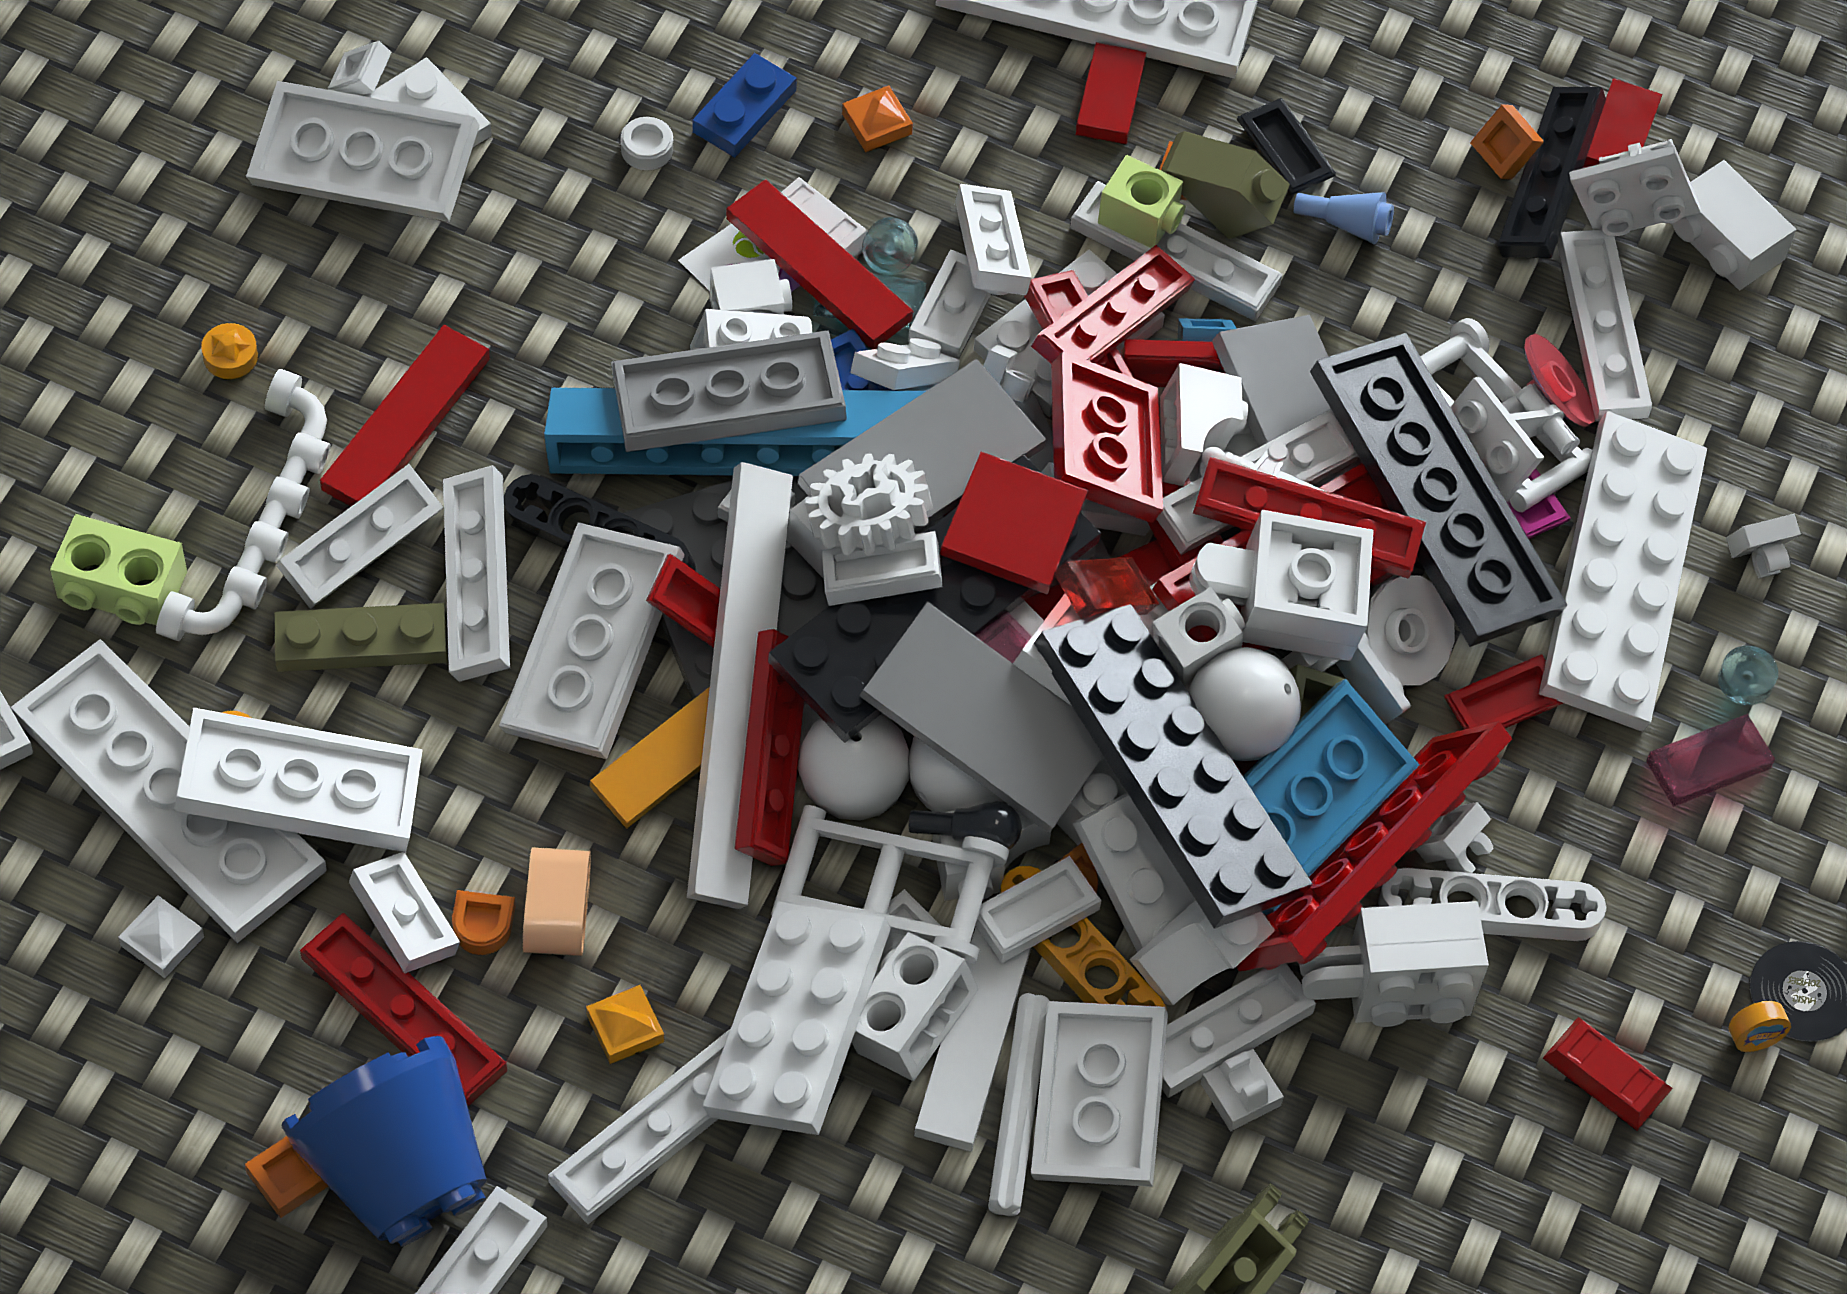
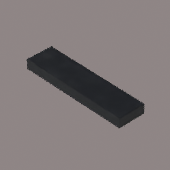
M1602 87L1552 88L1537 134L1544 142L1526 162L1497 245L1502 257H1553L1575 192L1570 181L1569 172L1583 169L1606 102Z

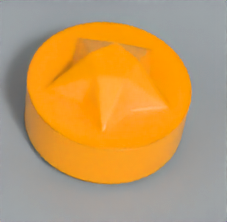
M235 323L221 324L208 331L203 338L201 349L204 364L210 373L219 378L236 379L248 374L257 363L256 339L253 333L242 325Z

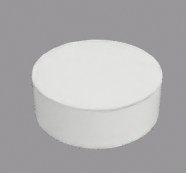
M654 117L636 118L630 121L621 132V154L624 160L634 168L640 170L658 169L664 166L672 157L673 133L670 127L660 119Z

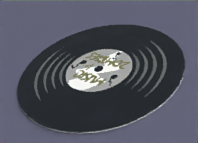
M1793 941L1779 944L1769 949L1759 958L1750 978V993L1753 1004L1762 1001L1780 1003L1791 1023V1029L1786 1035L1787 1037L1801 1041H1821L1832 1038L1847 1028V964L1837 954L1821 945Z

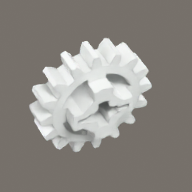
M865 454L862 463L854 465L849 459L842 460L843 470L840 472L829 469L823 471L825 483H812L810 485L812 497L805 499V506L814 538L822 537L824 548L828 550L841 544L843 555H850L858 547L864 549L866 556H870L874 553L875 546L881 544L890 551L896 549L894 539L902 537L912 540L915 538L913 525H927L928 517L926 511L933 508L923 470L915 471L913 461L909 459L896 465L894 454H888L882 461L874 460L872 454Z

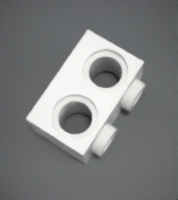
M908 932L898 947L891 950L885 956L879 973L871 984L852 1039V1044L857 1053L914 1081L979 989L965 959ZM929 978L925 982L917 984L920 980ZM896 1024L893 1028L883 1031L886 1027Z

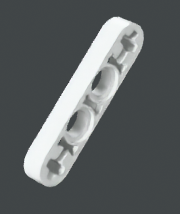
M1414 868L1397 869L1396 874L1382 885L1378 899L1379 907L1403 906L1401 897L1397 895L1399 889L1410 890V897L1414 899L1413 905L1431 904L1432 898H1429L1431 891L1437 890L1439 894L1436 904L1448 903L1447 897L1455 891H1465L1472 894L1478 901L1483 934L1567 941H1583L1593 937L1600 929L1606 912L1605 899L1600 891L1592 885L1582 882ZM1512 896H1524L1535 905L1536 913L1529 918L1515 917L1507 910L1505 901ZM1548 899L1554 901L1551 911H1555L1552 919L1545 918L1549 904ZM1571 903L1581 904L1582 912L1587 914L1585 920L1575 919L1574 911L1569 910Z

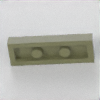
M445 603L274 612L277 672L447 663Z

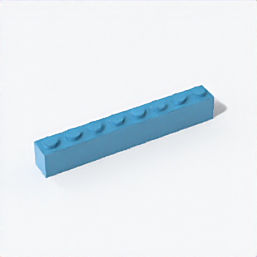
M551 388L544 432L550 473L733 475L734 467L741 462L793 476H799L800 473L926 391L842 390L846 404L847 420L626 452L615 388Z

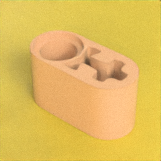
M532 847L523 924V953L583 955L590 886L591 851Z

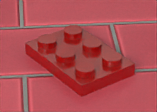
M1062 351L1051 364L1054 478L1088 490L1087 500L1153 523L1163 511L1158 388Z

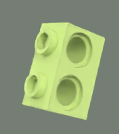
M75 514L50 568L57 598L62 599L74 608L81 610L95 608L116 614L123 621L136 625H141L145 622L157 625L160 611L167 596L171 591L179 592L187 574L182 543ZM90 565H99L98 568L91 571L82 570ZM141 580H153L147 585H134Z

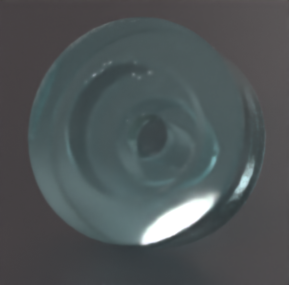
M893 217L882 218L876 221L869 228L862 243V253L867 264L876 272L885 275H895L906 270L911 265L918 249V239L913 228L907 222Z
M1739 646L1732 649L1725 656L1718 673V683L1722 692L1730 700L1742 705H1756L1765 701L1771 695L1778 679V667L1773 657L1765 650L1755 646Z

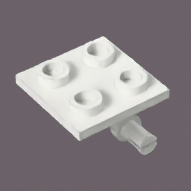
M1672 139L1641 147L1640 143L1628 145V151L1603 158L1599 157L1600 164L1569 172L1570 181L1593 230H1602L1609 236H1622L1632 230L1660 223H1673L1683 217L1701 213L1700 204Z
M1475 377L1451 405V409L1504 499L1508 502L1544 459V456L1529 438L1546 433L1561 455H1566L1573 451L1579 445L1580 440L1563 421L1564 412L1555 404L1550 405L1535 383L1525 386L1516 396L1517 400L1523 404L1528 412L1510 414L1481 377Z

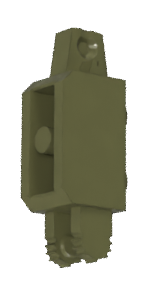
M1269 1184L1256 1195L1243 1213L1228 1220L1169 1294H1266L1295 1257L1296 1249L1292 1246V1243L1308 1224L1309 1219L1301 1211L1296 1210L1282 1220L1277 1230L1264 1218L1277 1205L1282 1195L1273 1184Z

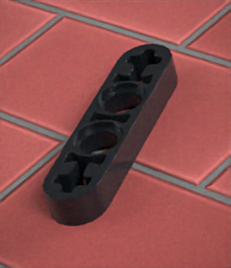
M533 474L522 475L513 480L505 491L504 506L515 524L523 530L562 548L568 549L573 536L563 532L565 520L574 513L584 512L590 515L588 525L620 533H631L637 537L680 547L685 554L682 562L696 571L693 557L685 544L678 538L546 478ZM539 496L544 506L550 509L551 512L548 517L543 509L534 505H528L524 509L521 503L525 499L534 500Z

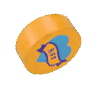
M1762 1001L1745 1007L1731 1019L1728 1026L1737 1049L1743 1052H1754L1768 1048L1782 1040L1791 1029V1023L1783 1006L1774 1001Z

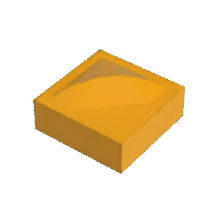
M641 985L586 1006L587 1017L609 1064L632 1056L636 1052H642L664 1043V1032Z

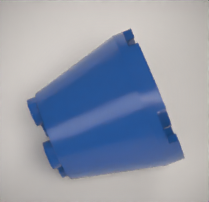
M442 1036L424 1038L416 1044L420 1053L408 1057L406 1052L390 1056L388 1052L356 1068L308 1098L311 1112L300 1121L296 1114L285 1118L281 1125L293 1149L379 1241L388 1239L390 1244L398 1241L401 1247L431 1232L433 1227L429 1220L449 1211L454 1216L460 1215L486 1199L481 1187L487 1180L457 1063Z

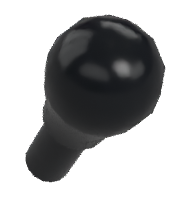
M998 801L987 802L970 808L956 809L954 813L911 810L909 816L910 833L952 836L954 840L961 842L968 836L980 837L997 842L1009 850L1019 841L1022 831L1021 819L1016 810L1010 805Z

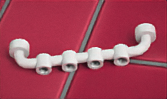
M279 369L269 387L265 401V410L288 417L294 408L303 414L305 423L301 432L296 434L291 444L287 462L280 476H277L271 485L266 505L259 520L254 522L249 531L244 551L237 566L231 569L227 577L223 595L218 605L209 612L193 611L194 599L171 591L162 606L157 620V634L180 641L185 632L198 635L217 633L230 626L243 605L253 609L258 607L267 584V578L258 575V572L264 560L277 564L281 559L288 541V532L279 528L286 515L299 519L302 515L309 497L310 488L300 484L306 471L318 475L322 472L331 447L330 443L322 441L327 424L324 406L315 395L301 388L302 376Z

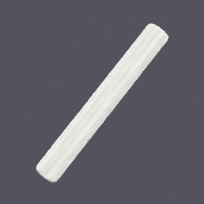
M1025 993L1019 997L988 1204L989 1210L998 1215L1016 1216L1021 1209L1042 1063L1047 1004L1049 1001L1043 995Z

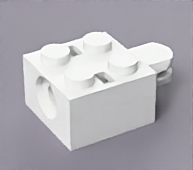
M1261 510L1246 549L1207 543L1199 551L1189 577L1190 585L1195 595L1212 587L1221 601L1229 598L1235 605H1241V616L1246 625V628L1241 630L1243 632L1242 642L1351 661L1368 623L1373 530Z
M1478 901L1361 908L1350 946L1326 947L1316 958L1308 963L1299 965L1301 975L1304 976L1302 979L1304 996L1310 1000L1352 998L1355 1023L1372 1022L1380 1027L1399 1025L1410 1019L1430 1018L1436 1023H1450L1460 1020L1464 1016H1470L1489 966Z

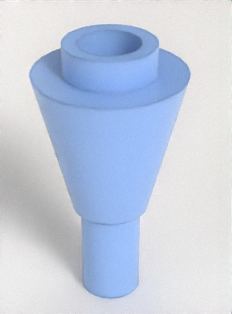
M1385 192L1331 196V198L1297 193L1294 202V214L1326 219L1327 223L1372 244H1376L1380 235L1387 236L1390 232L1394 206L1386 203Z

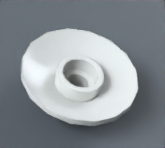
M1411 575L1409 579L1397 576L1383 583L1371 598L1365 634L1370 640L1372 651L1385 669L1394 674L1402 685H1422L1437 677L1449 661L1455 642L1454 619L1433 583L1422 576Z

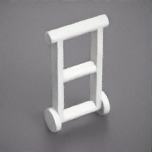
M1465 318L1457 322L1451 328L1448 341L1420 356L1431 375L1461 358L1478 377L1484 380L1487 386L1502 401L1503 406L1510 414L1528 412L1516 398L1521 388L1487 354L1490 345L1489 338L1485 329L1477 321ZM1437 384L1446 401L1448 402L1449 406L1451 407L1454 401ZM1546 433L1536 435L1561 463L1532 481L1527 478L1510 498L1512 507L1518 512H1524L1587 473L1593 450L1589 448L1581 450L1577 446L1570 453L1561 455Z
M811 805L804 806L771 915H773L778 901L885 916L891 928L890 932L906 935L909 932L924 940L934 941V945L964 958L966 963L977 962L980 949L970 943L993 864L1006 863L1009 854L1008 848L997 842L973 836L964 838L962 848L824 820L825 810ZM819 836L881 849L864 909L801 896ZM904 854L968 867L950 928L887 914Z

